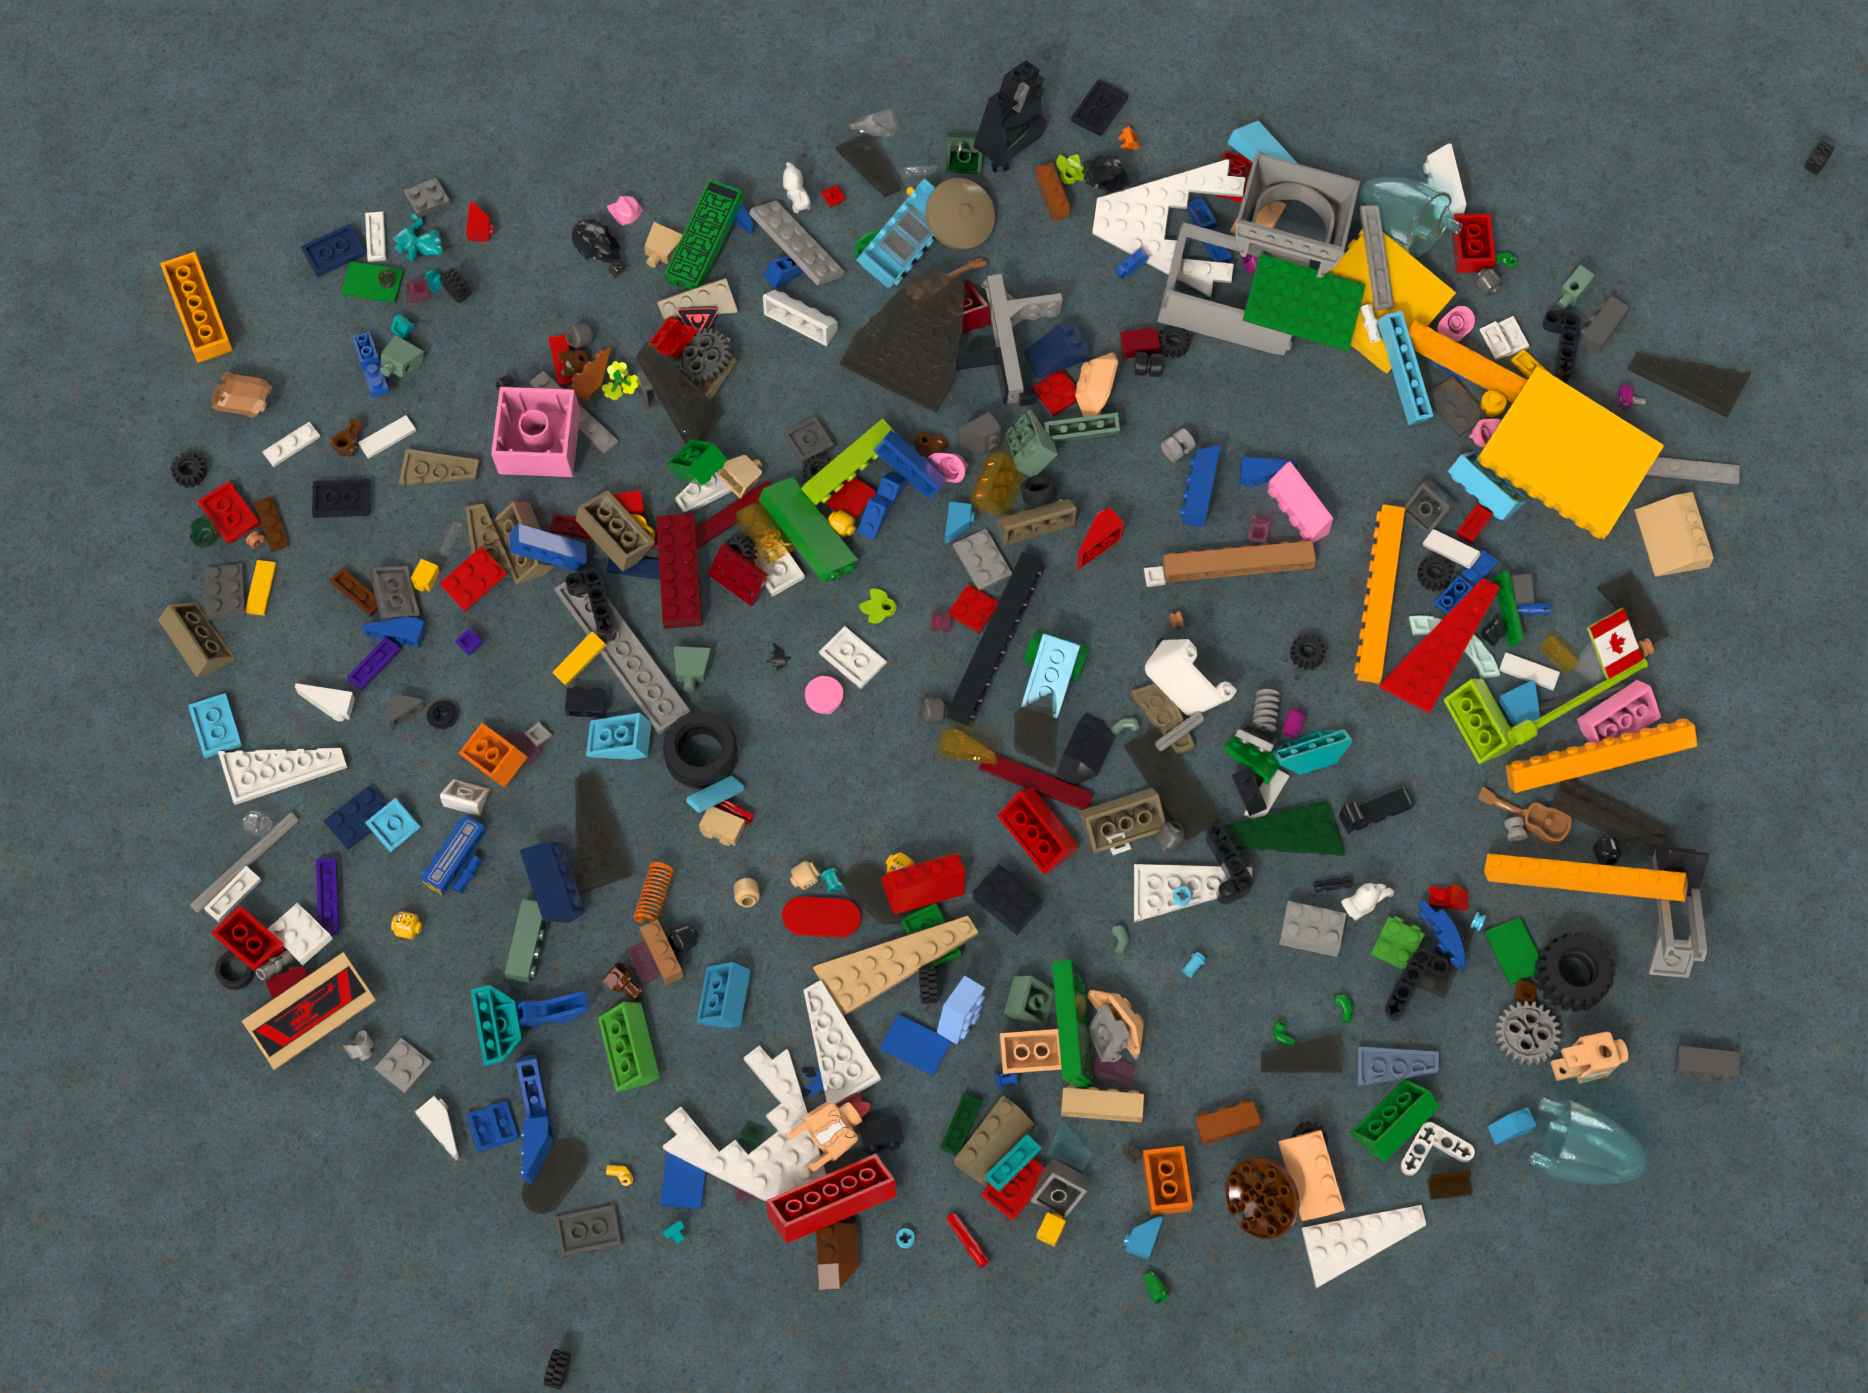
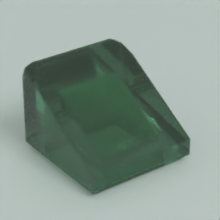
M747 1121L740 1133L739 1143L756 1149L761 1142L766 1127Z

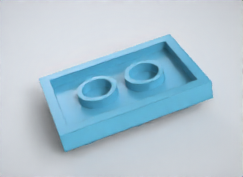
M226 693L188 705L204 758L217 755L218 751L226 752L242 746Z

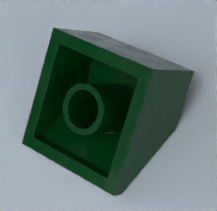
M948 132L945 172L981 174L982 153L973 147L977 134Z

